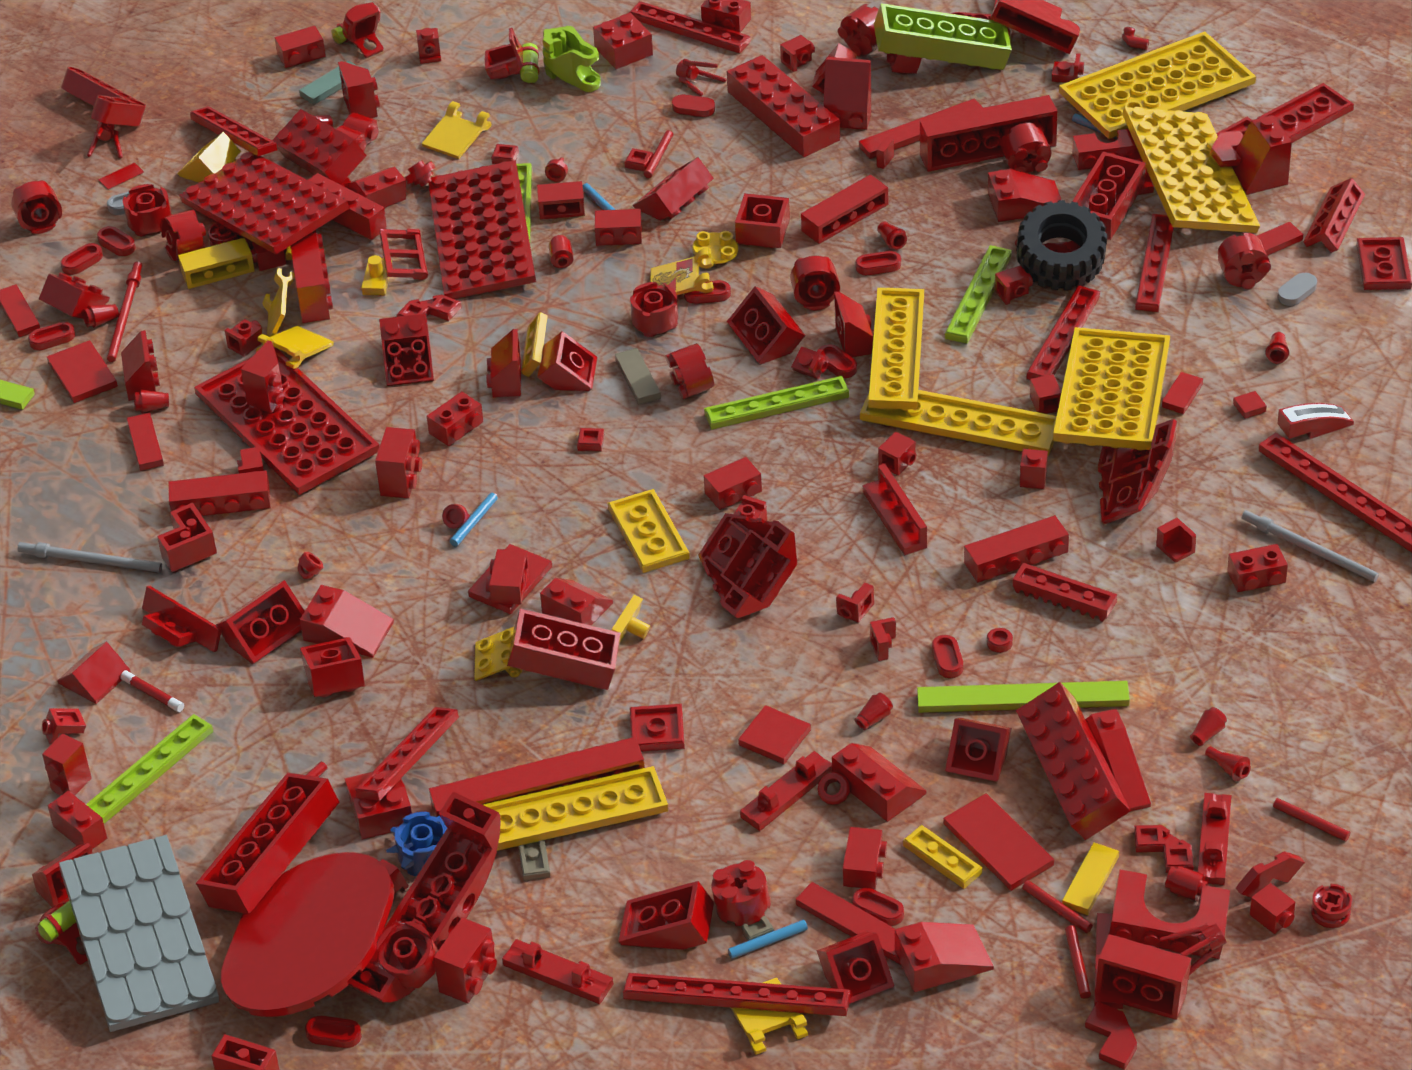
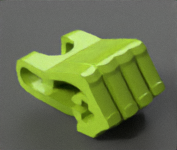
M572 26L544 29L542 52L546 75L552 79L558 76L561 80L585 92H593L599 89L601 86L600 75L591 67L593 63L599 60L597 48L585 42Z

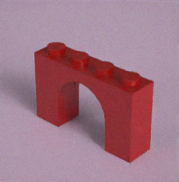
M1119 870L1109 928L1110 935L1179 953L1199 943L1197 936L1201 935V933L1163 943L1159 939L1170 934L1197 928L1205 923L1209 927L1216 923L1225 937L1230 890L1202 885L1195 917L1183 923H1168L1153 916L1146 908L1144 893L1147 874ZM1201 948L1192 954L1203 956L1209 950L1204 951ZM1221 951L1214 954L1211 958L1220 959Z

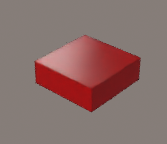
M886 137L876 149L877 167L885 169L894 157L893 138Z
M496 144L491 157L492 164L516 160L519 153L518 146Z
M632 148L624 161L625 168L645 171L653 156V152Z
M1256 391L1233 398V405L1244 419L1266 412L1267 405Z
M580 428L577 442L578 451H602L605 435L604 429Z

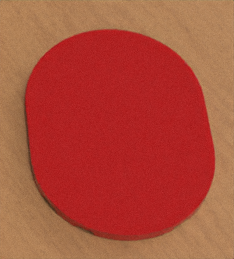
M342 852L313 858L281 874L251 913H243L227 951L221 970V983L230 1002L240 1010L249 1011L251 1015L261 1017L284 1016L315 1006L314 1002L327 995L333 997L349 985L347 981L358 971L362 972L372 959L392 907L394 884L385 866L369 855Z

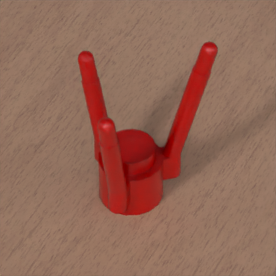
M683 59L676 67V75L679 77L678 81L687 85L699 96H703V93L688 80H694L698 75H702L722 82L727 81L726 78L699 70L696 67L717 68L718 65L714 63Z
M98 122L97 130L94 133L93 141L87 153L88 157L92 155L99 139L108 141L111 138H114L118 157H123L118 138L119 132L115 130V124Z
M1205 923L1197 928L1161 937L1159 941L1163 943L1201 933V935L1197 936L1199 943L1180 953L1182 956H1188L1201 948L1204 951L1209 950L1190 966V976L1214 954L1222 951L1220 946L1227 943L1216 923L1210 927Z

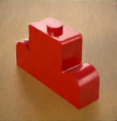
M997 0L990 18L995 22L1068 54L1071 53L1080 32V27L1077 24L1061 19L1062 9L1044 0Z

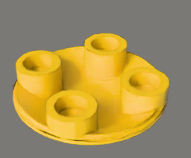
M729 231L721 233L699 232L692 246L694 255L699 250L708 248V258L712 257L713 264L731 261L738 253V244L733 239V234Z

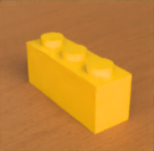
M245 238L178 255L181 273L188 289L255 271L252 254Z

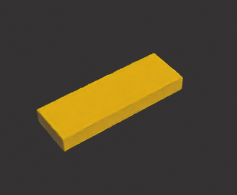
M541 312L537 314L527 327L521 370L522 374L527 377L535 371L542 360L547 315Z
M923 825L919 826L903 840V846L963 889L982 874V867Z
M1093 842L1062 903L1073 911L1088 915L1119 858V851Z

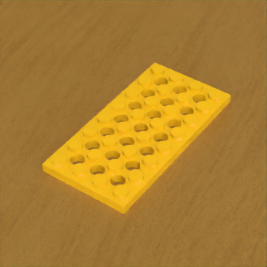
M1204 31L1059 85V93L1108 139L1117 136V130L1128 129L1122 115L1125 107L1184 111L1256 83V76Z
M1140 107L1124 108L1123 118L1143 162L1146 163L1145 167L1172 227L1249 233L1258 232L1260 224L1232 166L1220 167L1210 155L1211 148L1218 136L1207 114L1202 112H1183L1180 110L1143 109Z
M1075 327L1053 432V441L1065 444L1078 443L1088 446L1100 445L1112 448H1132L1140 451L1150 450L1155 425H1157L1170 335Z

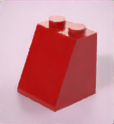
M1273 115L1252 120L1235 150L1242 160L1239 166H1232L1246 195L1288 185L1292 141Z

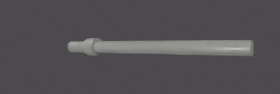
M1247 510L1242 514L1241 519L1257 526L1258 530L1266 534L1270 532L1372 582H1376L1379 577V573L1274 524V520L1266 516L1260 517Z
M19 542L17 548L18 552L35 554L36 557L40 558L51 556L159 573L162 571V563L51 547L50 544L41 542L37 544Z

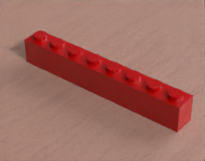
M636 737L622 739L429 788L431 806L434 816L438 817L453 791L483 805L645 768L644 758Z

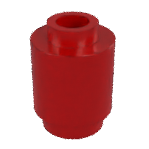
M563 235L554 236L548 246L551 263L556 268H566L574 260L571 242Z
M1181 866L1178 868L1171 867L1165 881V888L1170 889L1171 893L1197 901L1200 897L1202 885L1208 886L1204 874Z

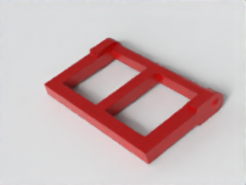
M380 229L379 234L387 277L427 279L428 271L420 230ZM387 238L414 239L416 250L389 249ZM391 257L418 258L420 269H394Z

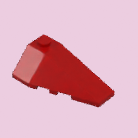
M1117 708L1091 714L1085 720L1130 811L1151 807L1134 751Z

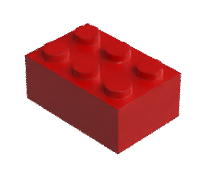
M1109 934L1098 960L1095 992L1101 994L1108 974H1116L1113 985L1118 991L1123 992L1124 1005L1177 1020L1187 995L1191 958Z

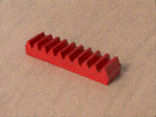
M1026 563L1022 564L1013 578V588L1016 593L1022 590L1027 597L1031 593L1036 600L1040 596L1045 603L1051 600L1053 606L1061 603L1063 609L1070 606L1074 613L1079 609L1083 616L1088 612L1092 619L1097 615L1101 622L1108 618L1117 603V594Z

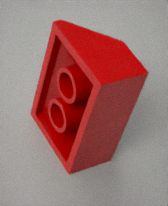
M697 157L675 169L633 204V207L641 209V212L660 221L666 217L672 219L681 212L679 208L682 205L686 207L695 200L693 196L696 193L700 195L709 188L707 184L714 178L700 158Z
M754 286L727 320L729 326L760 364L791 354L806 336L777 298Z
M283 580L263 591L221 620L216 626L222 629L221 635L229 647L251 664H254L301 631L300 618L305 610L286 581Z
M850 743L832 756V772L844 775L850 783V793L887 822L926 795V790L870 746Z

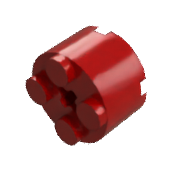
M869 4L861 5L844 17L838 28V35L844 39L853 52L857 53V56L869 54L877 48L874 21L879 9L875 6L872 8L868 7L867 5Z
M1022 123L1011 128V133L1007 136L1004 134L1000 141V148L1010 169L1024 173L1032 171L1042 172L1047 169V163L1051 158L1052 152L1040 127L1038 128L1032 123Z
M43 180L31 181L14 189L11 205L23 229H27L31 233L42 234L56 226L55 223L62 217V207L54 190L47 182Z
M153 184L138 185L129 190L127 197H123L127 225L137 236L142 237L161 231V219L172 215L167 191L162 187L158 189L154 188Z
M194 210L169 215L161 219L162 238L166 237L168 245H164L172 261L179 260L178 255L206 248L203 242L206 230L203 223H198Z
M1243 233V236L1238 237L1232 235L1225 239L1218 248L1219 265L1225 279L1233 286L1251 289L1271 270V264L1262 242L1254 234Z
M809 256L795 261L794 267L791 270L790 281L796 301L808 310H822L829 307L830 303L834 300V292H840L838 275L831 259L826 256Z
M648 282L637 286L633 290V295L630 296L631 321L637 330L643 332L644 336L654 337L656 334L664 333L677 327V294L670 285L658 286L657 282Z
M698 343L665 355L668 366L673 369L672 372H669L674 385H680L678 390L683 400L714 387L715 384L710 366L707 367L705 354Z
M744 860L741 863L717 869L713 873L711 888L717 915L723 922L727 923V920L735 922V926L751 925L760 921L765 916L764 912L771 906L766 876L759 867L755 866L753 861Z
M409 921L404 922L405 924L393 925L386 929L378 940L377 952L379 962L384 970L397 976L403 987L416 989L422 987L435 974L434 956L438 952V948L422 925Z

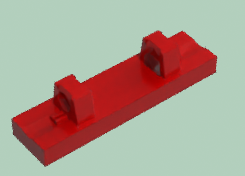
M815 751L806 758L802 756L785 775L770 787L765 786L762 788L758 796L740 810V818L758 831H761L814 788L823 776L832 773V763Z
M1204 793L1198 873L1205 875V881L1208 884L1225 885L1232 795Z
M515 939L510 949L502 958V963L505 967L597 1004H601L614 985L613 977L590 969L589 964L582 961L575 963L545 951L541 948L540 944L532 941L528 944Z

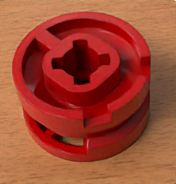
M218 222L211 225L208 229L210 247L241 239L240 234Z
M1330 884L1327 887L1319 886L1313 893L1312 918L1316 923L1327 928H1338L1345 925L1351 915L1352 896L1345 891V887L1338 884Z

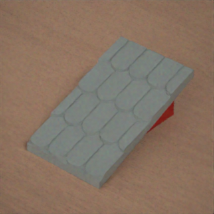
M167 835L128 844V846L101 851V853L97 852L74 858V860L70 859L59 862L61 875L110 1032L219 1002L216 984Z

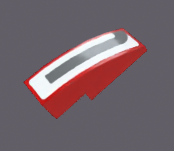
M1306 403L1279 409L1277 424L1289 439L1303 434H1307L1312 439L1352 426L1354 421L1342 406L1328 403Z

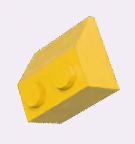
M222 132L202 147L177 174L180 177L199 183L206 176L221 170L224 165L237 160L236 157L242 151Z

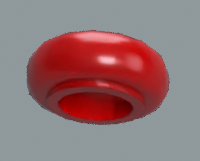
M828 773L818 783V795L827 804H841L849 796L850 783L841 773ZM833 782H839L841 784L840 791L836 795H829L827 793L828 786Z

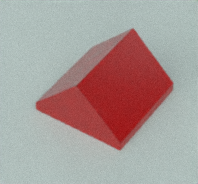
M106 641L92 648L57 681L63 687L97 704L122 681L121 674L124 671L130 673L131 671Z

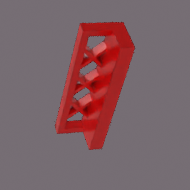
M1353 178L1330 187L1303 241L1306 247L1322 241L1330 253L1339 249L1365 196V193Z
M886 464L879 465L878 480L862 485L863 494L904 556L926 549V524Z

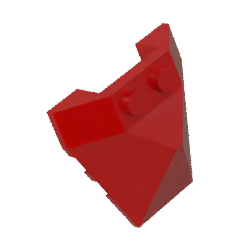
M1175 419L1155 425L1150 450L1140 451L1132 448L1102 446L1098 462V472L1102 476L1099 488L1103 491V497L1100 499L1101 522L1106 524L1140 512L1157 494L1173 457L1177 421Z
M725 513L698 554L707 575L711 577L714 583L712 585L714 590L719 593L722 607L737 618L770 607L797 566L795 533L779 521H765L762 518L752 519L747 516Z

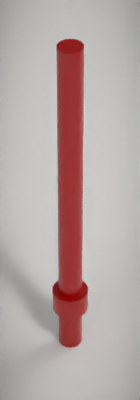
M138 261L134 262L132 271L127 276L126 292L107 355L109 362L116 361L134 294L141 282L140 273L143 265Z

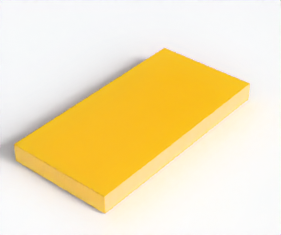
M654 489L607 503L608 510L642 573L690 559L687 547Z

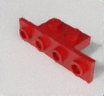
M146 586L142 609L150 614L143 616L142 625L151 630L153 634L166 639L173 646L182 647L196 641L212 652H217L222 632L220 627L152 586Z

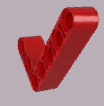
M67 67L61 88L93 105L92 119L107 124L140 126L146 104L80 69Z

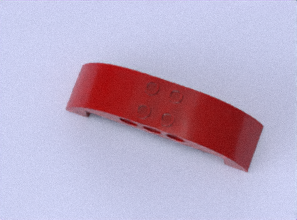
M454 791L439 813L447 827L445 833L383 930L384 932L393 925L405 924L404 922L418 923L428 931L438 950L462 917L466 919L476 904L491 872L500 838L501 821L499 812ZM377 949L362 972L358 971L347 981L349 986L388 1003L398 1001L415 990L412 987H403L397 976L383 969L378 959Z

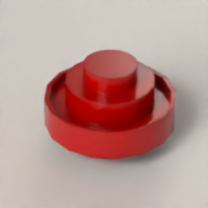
M421 160L407 169L410 174L404 178L408 185L413 182L414 185L419 184L422 187L431 181L430 176L434 174L432 170L436 167L432 161L425 164Z

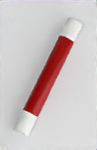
M124 671L121 674V680L173 710L181 712L184 709V703L132 673Z

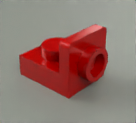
M1076 53L1075 63L1054 61L1051 82L1067 83L1078 79L1079 75H1083L1084 62H1081V54Z
M801 346L791 368L793 371L819 379L821 373H824L827 369L828 357L821 349H818L816 352Z
M864 582L860 589L852 594L851 598L838 594L836 597L837 614L859 623L874 605V586Z
M894 617L870 622V642L878 661L888 660L889 648H892L891 639L896 637V620Z
M49 708L47 717L42 722V732L46 735L49 744H52L58 738L59 733H84L86 728L79 709Z

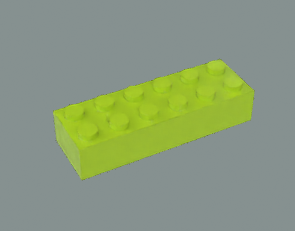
M881 3L874 21L878 51L887 54L893 53L907 57L913 56L928 60H940L948 63L1004 70L1012 50L1007 26L993 20Z

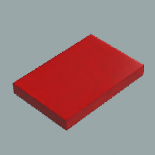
M1404 237L1357 238L1356 246L1364 290L1411 289L1412 280Z
M90 340L46 356L48 364L73 403L118 387L117 380Z
M512 544L506 547V550H524ZM527 551L529 571L522 601L552 568L551 560ZM489 567L468 590V595L472 599L512 614L520 604L491 603L490 592H486V579L491 577Z

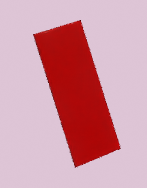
M134 162L98 180L107 189H110L144 173V171Z

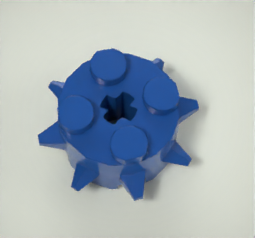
M430 812L410 814L403 818V823L399 827L391 828L390 832L395 836L396 845L388 848L386 852L397 853L401 868L406 869L408 874L417 876L447 827L440 816H430Z

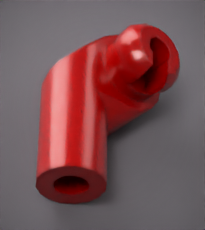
M1133 27L1124 28L1122 39L1129 47L1148 50L1149 39L1134 36L1135 28Z

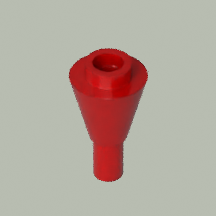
M1212 746L1206 749L1205 755L1217 761L1234 781H1240L1250 773L1251 766L1248 757L1221 752Z

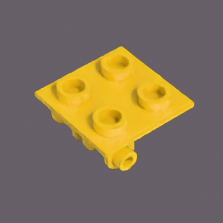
M514 627L475 642V681L506 670L511 677H518L522 673V669L507 666Z

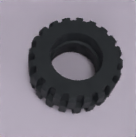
M1058 200V203L1050 201L1046 202L1044 206L1039 205L1033 208V213L1030 211L1024 216V220L1019 225L1016 257L1020 266L1026 273L1031 275L1033 282L1038 281V285L1044 288L1049 286L1051 290L1064 288L1065 291L1071 290L1074 286L1076 288L1077 286H1084L1085 281L1087 283L1091 282L1095 275L1100 273L1105 260L1107 234L1103 222L1100 221L1096 213H1090L1091 209L1086 206L1080 207L1077 202L1065 203V200ZM1052 238H1066L1076 242L1080 248L1069 253H1058L1049 250L1042 243Z

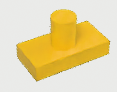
M377 255L368 258L361 287L362 295L385 296L390 277H387L384 258Z
M633 595L611 630L621 633L619 644L627 632L644 639L650 629V625L636 619L643 601L642 598Z

